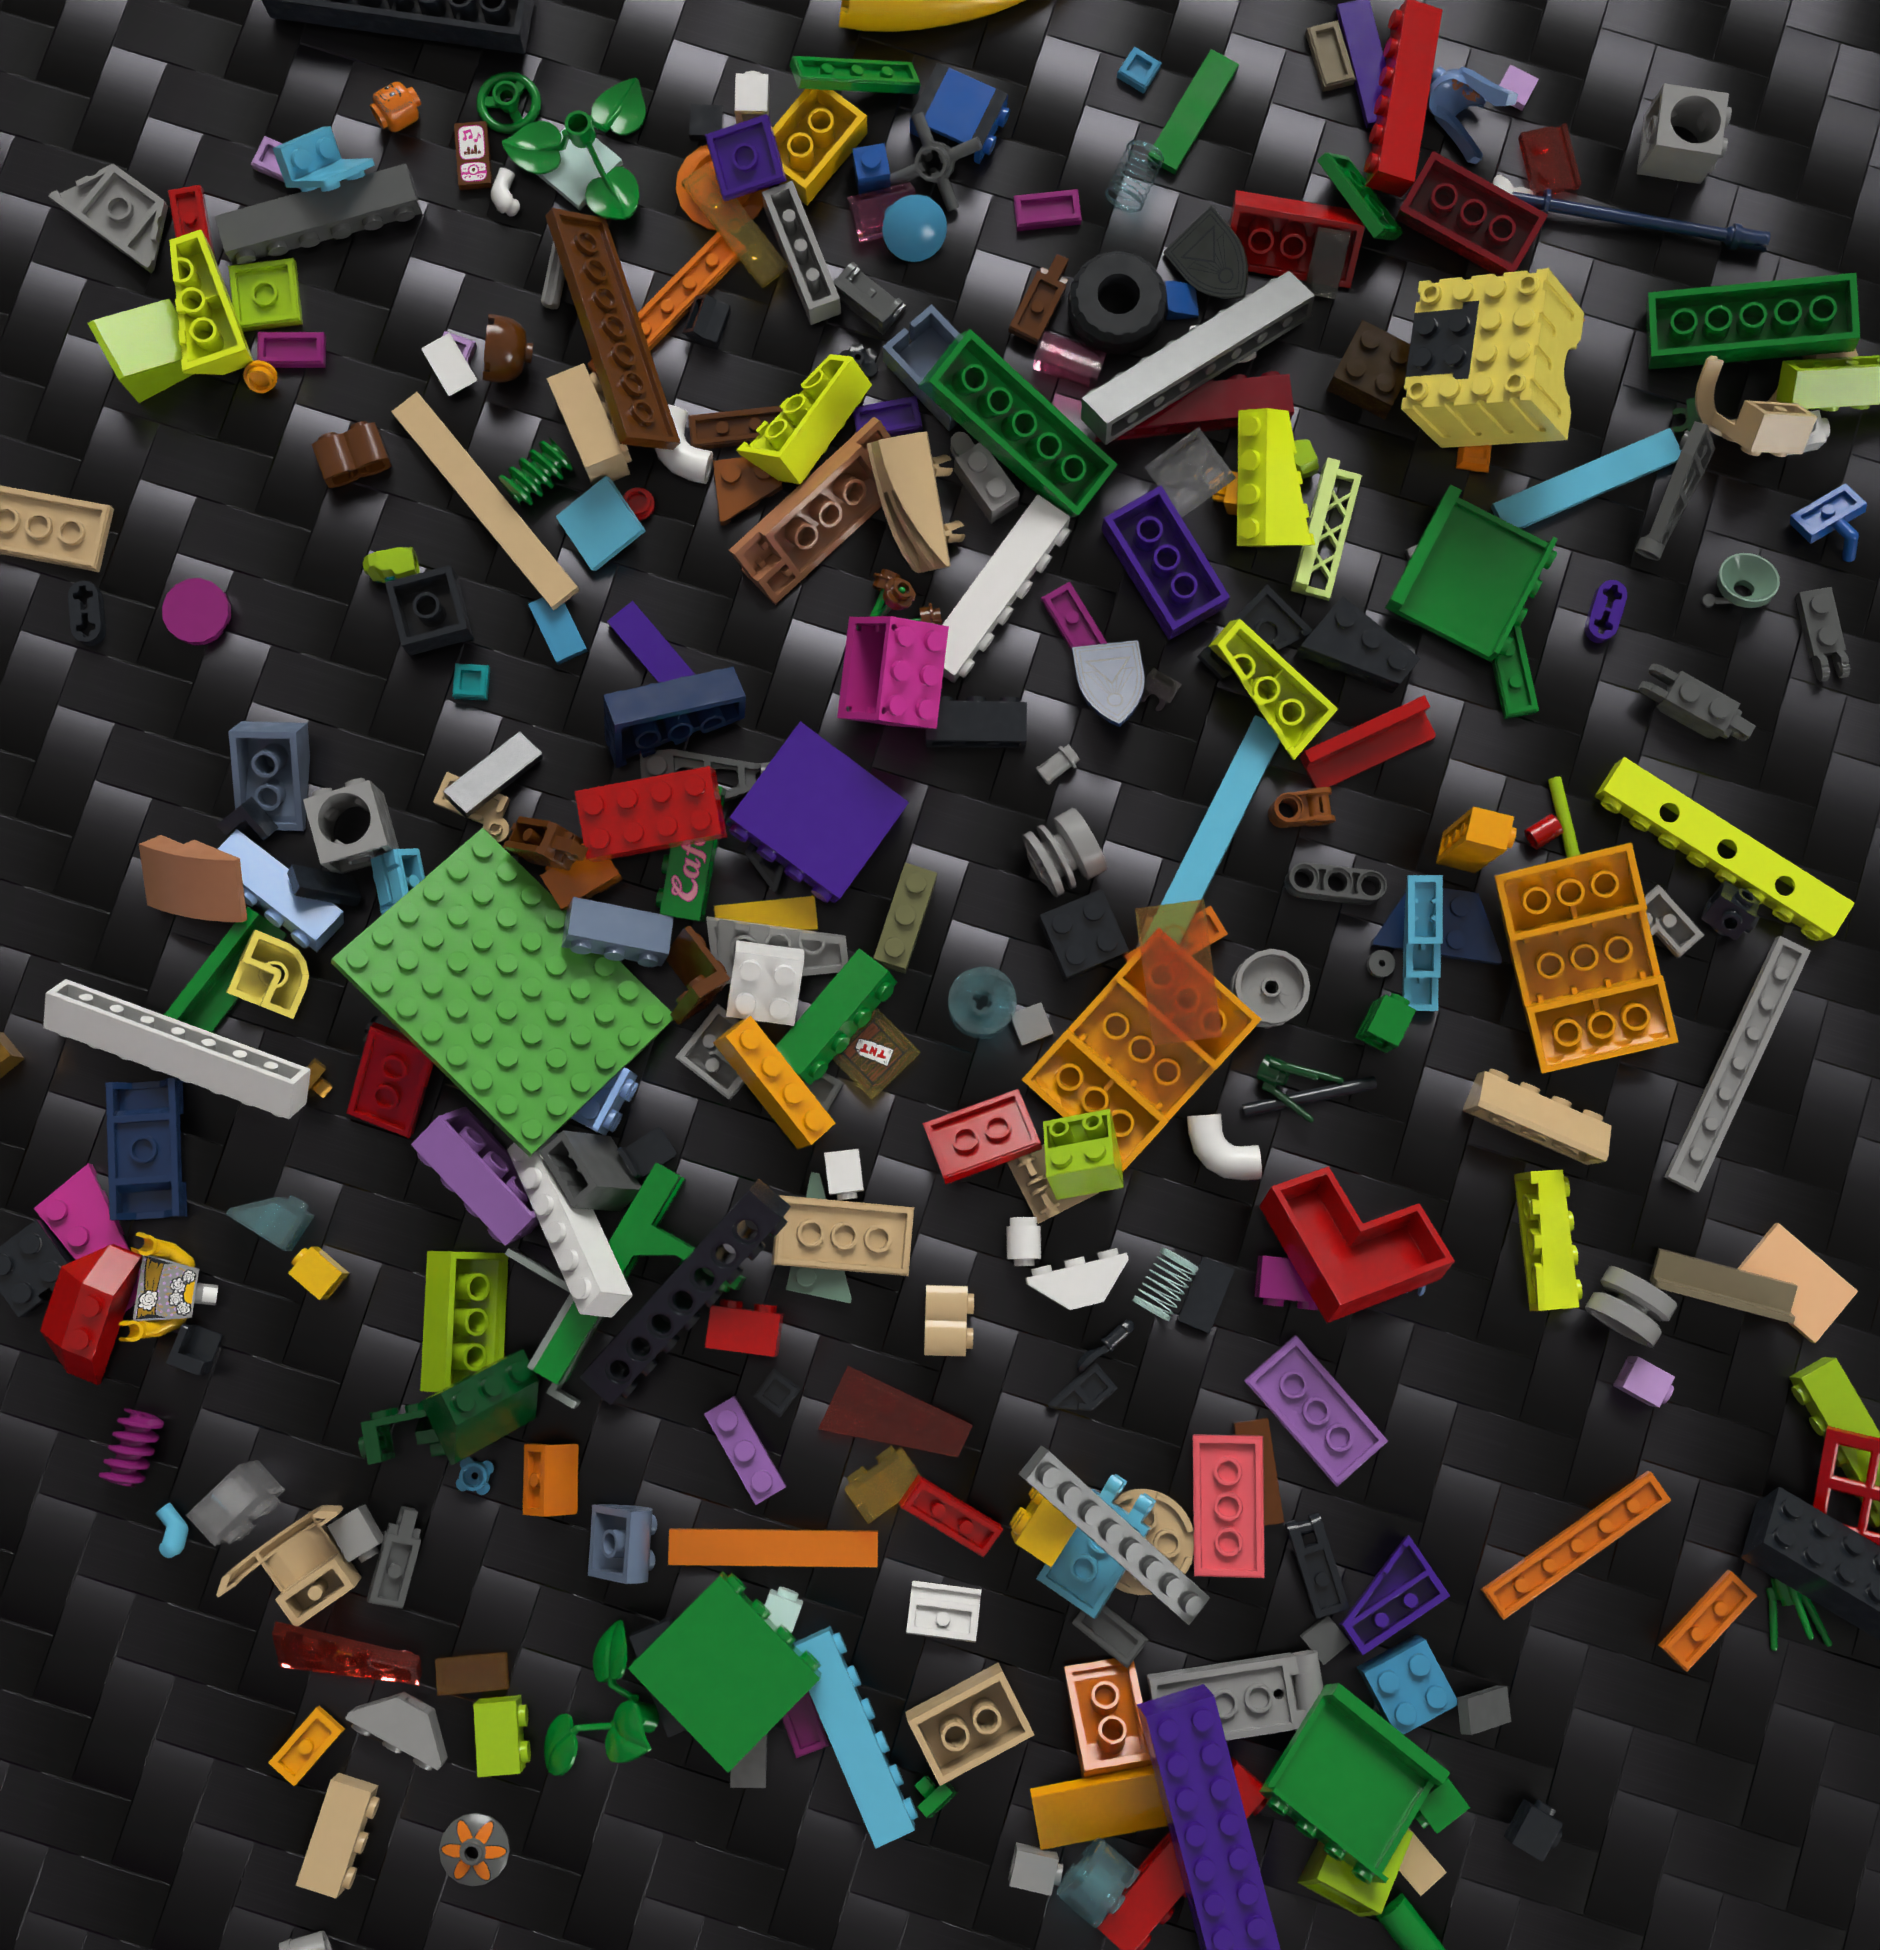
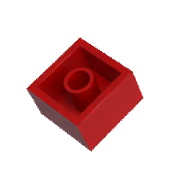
M720 1299L719 1305H712L710 1307L705 1348L771 1357L778 1355L784 1314L776 1313L777 1306L757 1303L754 1305V1310L742 1308V1301Z

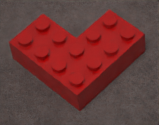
M1329 1166L1271 1186L1259 1206L1326 1323L1436 1282L1444 1276L1455 1262L1420 1203L1363 1224Z

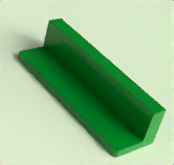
M247 907V920L235 922L164 1015L214 1033L240 999L226 992L253 931L258 930L282 941H285L287 938V933L274 926L257 911Z

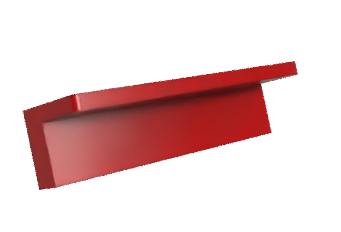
M1425 695L1305 750L1299 758L1314 788L1336 785L1434 739L1436 734L1425 714L1431 707Z

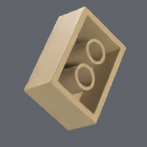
M583 363L547 378L592 486L605 476L615 481L630 475L627 463L631 462L632 459L627 445L619 443L596 373L589 374Z
M999 1662L905 1712L907 1721L940 1786L1034 1736L1032 1728Z

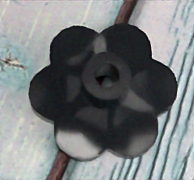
M855 343L850 346L849 350H844L839 354L853 357L866 377H873L877 374L878 367L875 363L877 355L873 349H865L862 344Z

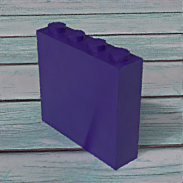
M800 721L725 824L730 827L729 832L742 842L748 840L758 847L756 851L761 857L769 862L775 860L784 866L785 874L798 883L803 880L813 888L811 892L818 899L825 903H828L829 900L832 903H836L843 896L909 802Z

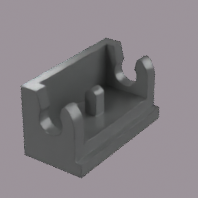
M851 262L833 281L840 301L882 335L885 334L906 309V305L900 298L895 299L861 272V269L854 262Z

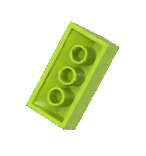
M427 1251L420 1391L439 1392L504 1357L508 1256L505 1253Z

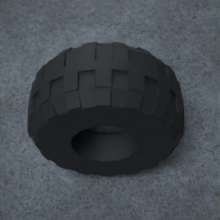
M1124 251L1104 252L1084 263L1078 273L1075 274L1068 295V316L1074 332L1085 342L1084 344L1105 354H1128L1144 347L1158 332L1166 310L1165 284L1156 268L1141 256ZM1109 292H1119L1127 295L1134 303L1135 308L1125 314H1114L1104 309L1099 299Z

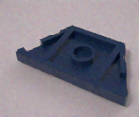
M1443 888V944H1440L1441 957L1500 965L1502 957L1479 893ZM1406 891L1387 917L1381 929L1372 939L1371 946L1403 951Z

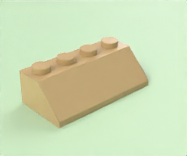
M1489 1069V1072L1483 1071L1476 1075L1462 1111L1586 1165L1607 1161L1612 1126L1602 1122L1603 1116L1590 1110H1584L1581 1113L1570 1108L1571 1102L1557 1096H1552L1551 1099L1539 1094V1088L1528 1083L1521 1082L1519 1086L1507 1081L1509 1076L1495 1069Z

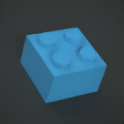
M1418 1634L1357 1666L1383 1718L1403 1735L1457 1706V1698L1427 1641Z

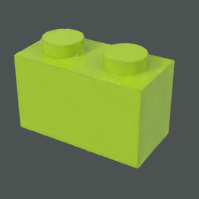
M521 1695L478 1699L473 1704L477 1777L520 1774L526 1767L525 1763H529L531 1758L529 1740L524 1741L523 1727L528 1726L527 1704L522 1705Z

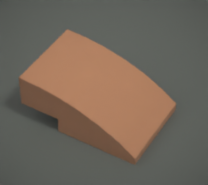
M163 835L139 844L148 906L171 914L208 921L244 922L247 920L240 858L197 840L182 844Z

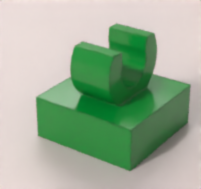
M924 1776L915 1784L918 1791L926 1798L917 1806L926 1818H932L958 1794L949 1782L937 1786L929 1776Z

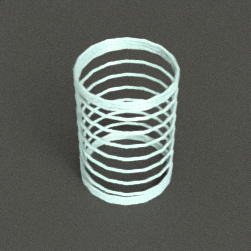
M1163 1247L1160 1251L1163 1255L1178 1263L1179 1265L1189 1269L1193 1273L1185 1271L1163 1260L1158 1256V1259L1170 1265L1171 1267L1182 1273L1184 1276H1186L1188 1279L1176 1275L1155 1263L1153 1264L1162 1269L1163 1271L1167 1272L1174 1278H1176L1185 1286L1180 1285L1154 1272L1151 1269H1149V1271L1156 1274L1163 1280L1167 1281L1182 1293L1173 1290L1155 1281L1154 1279L1146 1276V1278L1153 1281L1154 1283H1156L1157 1285H1159L1160 1287L1174 1295L1177 1299L1165 1293H1162L1161 1291L1143 1282V1285L1153 1290L1154 1292H1156L1157 1294L1171 1302L1173 1305L1168 1304L1142 1291L1141 1289L1138 1290L1146 1296L1153 1299L1154 1301H1156L1157 1303H1159L1160 1305H1162L1163 1307H1165L1170 1312L1163 1310L1136 1295L1134 1296L1132 1301H1134L1141 1307L1145 1308L1146 1310L1152 1312L1153 1314L1159 1316L1160 1318L1166 1321H1170L1171 1316H1169L1168 1314L1174 1313L1162 1303L1174 1308H1177V1305L1165 1296L1176 1301H1181V1299L1171 1291L1184 1295L1185 1293L1176 1285L1181 1286L1183 1288H1188V1286L1179 1278L1191 1282V1278L1183 1272H1186L1191 1275H1196L1195 1272H1197L1199 1268L1193 1263L1184 1259L1183 1257Z

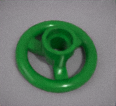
M502 72L493 75L483 83L477 95L476 106L481 120L487 121V126L490 129L502 134H515L522 127L535 122L541 109V97L538 88L528 77L516 72ZM493 89V91H492V95H493V96H488V94L490 93V91ZM527 89L531 97V108L523 118L518 110L521 94ZM507 98H512L509 102H503ZM487 108H501L503 112L509 113L514 123L504 124L494 120L488 113Z

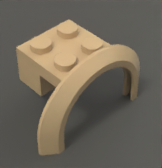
M1717 356L1708 357L1701 371L1695 392V407L1701 422L1707 424L1712 433L1728 441L1737 442L1742 446L1741 450L1753 456H1760L1761 452L1770 453L1778 457H1786L1787 454H1803L1817 416L1796 403H1780L1777 401V388L1767 402L1745 400L1738 419H1726L1717 413L1714 404L1715 385L1724 361L1718 360Z
M322 1505L282 1530L245 1557L222 1577L216 1594L217 1597H220L236 1586L246 1575L261 1564L281 1592L275 1599L292 1625L297 1628L357 1585L362 1577L352 1562H347L333 1535L325 1525L328 1521L339 1515L343 1507L341 1505Z

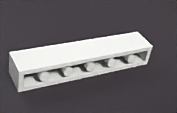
M1040 495L1035 497L942 624L949 626L943 676L953 683L956 682L959 676L965 678L975 664V661L972 660L979 649L982 652L987 649L994 638V635L991 633L998 623L1002 626L1006 623L1014 610L1010 607L1017 597L1020 599L1024 598L1033 584L1030 581L1036 570L1040 573L1043 572L1052 558L1049 555L1055 544L1060 547L1071 532L1068 529L1070 516Z
M555 1133L531 1157L513 1143L507 1151L579 1313L612 1318L633 1295L594 1210L572 1208L540 1154V1151L559 1134Z

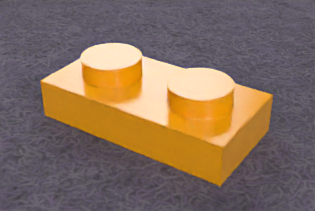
M319 1705L268 1763L289 1783L296 1786L345 1728Z

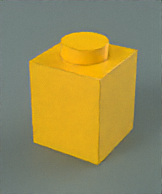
M312 1246L309 1249L303 1248L291 1262L294 1267L288 1273L319 1300H328L350 1274L320 1247Z

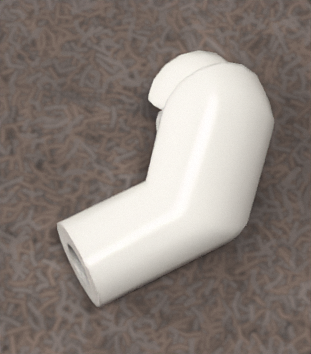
M500 168L491 189V199L500 213L515 216L520 209V203L517 199H513L509 191L515 174L506 168Z

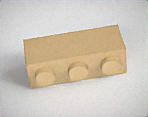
M338 1773L330 1780L296 1886L336 1899L345 1889L349 1890L357 1872V1868L352 1867L356 1853L362 1854L369 1833L364 1832L368 1818H374L379 1806L380 1798L376 1797L379 1785L342 1773Z

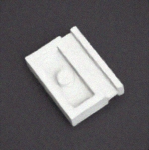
M912 1581L906 1634L975 1643L982 1590Z

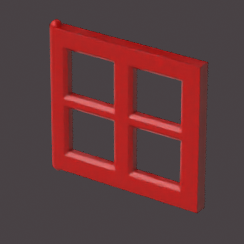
M1828 1426L1813 1507L1827 1514L1831 1490L1863 1497L1858 1527L1845 1526L1880 1546V1533L1867 1530L1872 1500L1880 1502V1486L1875 1485L1880 1461V1438ZM1839 1445L1871 1452L1866 1483L1834 1475Z

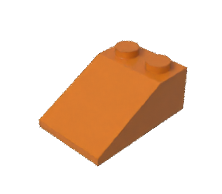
M1115 1658L1065 1666V1679L1082 1778L1152 1765L1137 1709V1704L1143 1703L1134 1660L1128 1668Z

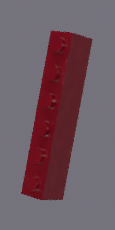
M1270 371L1261 374L1260 377L1247 378V375L1239 374L1229 377L1228 380L1215 381L1213 378L1114 440L1238 428V410L1261 408L1289 411L1291 420L1294 414L1290 374L1280 375L1277 371ZM1094 434L1095 442H1102V441Z

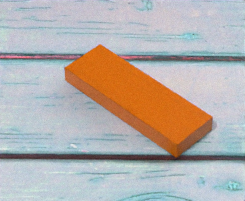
M1727 1570L1658 1646L1680 1668L1688 1672L1757 1595L1732 1571Z

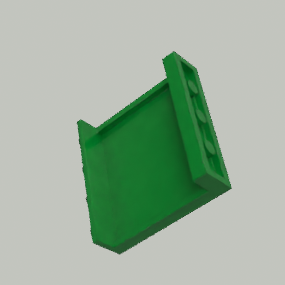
M1450 484L1443 494L1385 609L1492 662L1499 654L1504 656L1509 649L1513 638L1508 635L1513 626L1519 627L1525 618L1528 609L1523 606L1528 596L1533 599L1543 582L1538 577L1543 568L1548 570L1557 555L1553 548L1558 539L1553 537L1549 542H1546L1459 498L1462 490Z
M722 1571L702 1594L631 1663L628 1669L729 1773L820 1680L822 1673L818 1670L821 1666L819 1661L809 1651L806 1650L802 1653L793 1644L796 1641L793 1634L782 1624L777 1628L768 1618L771 1612L758 1599L752 1602L743 1593L746 1587L733 1573L727 1576Z
M1334 1683L1323 1687L1259 1792L1268 1799L1267 1805L1273 1811L1282 1816L1287 1814L1297 1822L1295 1828L1308 1838L1314 1839L1315 1837L1325 1845L1323 1850L1330 1857L1340 1862L1344 1860L1353 1867L1351 1873L1356 1878L1366 1884L1371 1882L1386 1883L1389 1878L1382 1873L1433 1785H1443L1450 1772L1343 1685Z

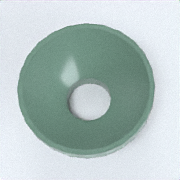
M1739 553L1724 560L1718 572L1717 586L1721 594L1729 602L1744 608H1757L1766 605L1775 596L1780 586V576L1773 564L1767 559L1751 553ZM1738 585L1745 586L1751 591L1752 595L1748 597L1740 596L1735 592L1734 587Z

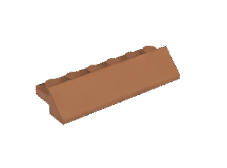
M875 417L867 422L804 480L801 485L729 549V552L742 567L741 571L775 605L882 507L867 443L891 438L881 421Z

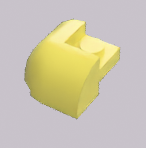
M254 930L239 959L240 962L226 993L294 1019L308 985L309 972L307 962L300 951L291 944Z

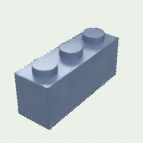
M573 897L566 911L561 947L570 948L572 952L577 954H601L613 961L624 959L637 961L639 965L644 967L662 966L669 955L674 917Z

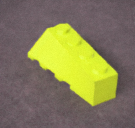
M200 229L169 240L173 281L176 290L175 304L179 321L178 334L182 351V372L184 374L225 375L245 368L248 363L253 361L212 249L203 231Z
M830 354L801 383L803 390L790 398L787 397L779 406L782 412L770 424L764 421L756 429L759 435L749 445L746 442L740 445L736 450L739 455L778 481L801 485L872 386L853 357Z
M1271 408L1238 410L1237 546L1315 545L1313 533H1309L1307 518L1310 517L1308 506L1303 503L1300 485L1303 484L1301 471H1297L1294 458L1297 451L1289 411Z
M1241 619L1230 621L1209 645L1233 669L1292 760L1297 758L1338 710L1335 705Z
M1563 1169L1514 1174L1530 1311L1578 1308L1583 1291L1579 1279H1576L1575 1265H1578V1251L1571 1241L1570 1231L1574 1230V1217L1567 1208L1566 1197L1570 1196L1569 1180L1566 1176L1564 1177Z

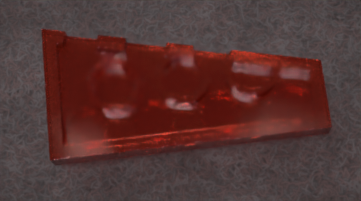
M848 1366L818 1429L958 1457L973 1425Z
M275 1622L272 1637L279 1665L282 1668L415 1685L420 1683L422 1675L420 1656L412 1652L398 1651Z

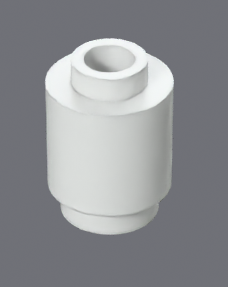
M1037 1217L1010 1218V1226H1006L1007 1259L1014 1260V1266H1035L1034 1259H1041V1226H1037Z

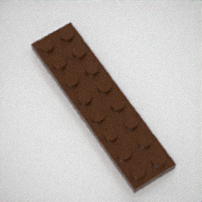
M551 208L545 217L619 443L674 450L681 442L606 218Z

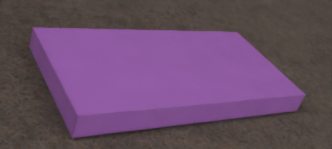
M1296 1335L1244 1380L1336 1487L1388 1442L1384 1435Z

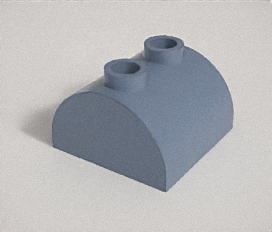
M592 1505L588 1576L623 1584L648 1582L649 1571L655 1565V1555L650 1550L651 1535H654L657 1530V1519L652 1514V1508L632 1505Z

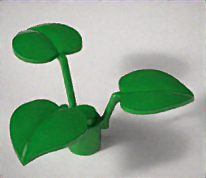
M632 78L620 82L603 92L595 100L591 115L580 110L568 114L565 119L566 129L562 131L563 139L558 128L552 123L536 121L527 124L513 136L503 140L502 144L512 161L523 170L533 174H546L559 167L561 163L559 151L566 149L569 139L574 146L587 148L601 176L591 180L587 185L585 198L588 207L593 213L602 218L615 220L629 219L639 204L640 194L636 178L629 170L620 166L611 169L606 174L592 144L596 138L594 128L604 133L608 132L611 128L615 134L624 136L636 132L643 125L646 117V106L639 80Z
M623 1620L614 1622L598 1641L593 1656V1670L598 1682L605 1683L608 1681V1686L627 1698L628 1701L619 1705L615 1711L614 1719L608 1723L581 1724L573 1727L572 1716L567 1713L561 1714L553 1720L545 1737L544 1758L548 1773L554 1776L564 1775L574 1764L578 1749L576 1734L582 1731L609 1729L605 1739V1749L608 1759L615 1763L633 1761L651 1750L645 1732L652 1733L658 1725L659 1713L656 1705L639 1702L638 1694L630 1693L616 1682V1680L624 1675L627 1664V1642Z

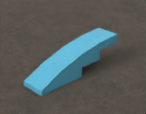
M1407 875L1402 997L1409 1000V1006L1416 1011H1438V978H1441L1440 944H1443V875Z

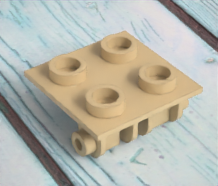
M1044 1144L1041 1145V1150L1007 1163L1034 1217H1037L1038 1224L1098 1194L1092 1193L1056 1200L1046 1177Z

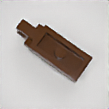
M1056 254L1049 270L1044 267L1040 271L1037 270L1008 328L1009 333L1038 346L1066 291L1068 279L1064 278L1063 275L1068 267V258Z

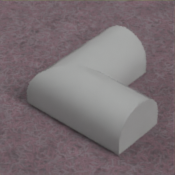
M1660 885L1655 886L1644 896L1651 935L1655 934L1676 958L1681 957L1704 936Z
M717 1004L675 1058L730 1100L744 1085V1081L713 1042L739 1020L733 1017H726L727 1011Z

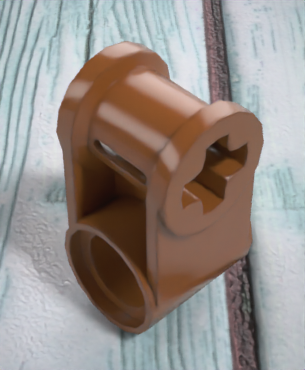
M1319 787L1305 791L1283 793L1270 805L1268 809L1269 820L1278 828L1322 826L1334 823L1336 818L1331 814L1329 800L1332 790L1330 787ZM1279 804L1289 805L1292 808L1293 816L1290 818L1282 816L1279 811Z

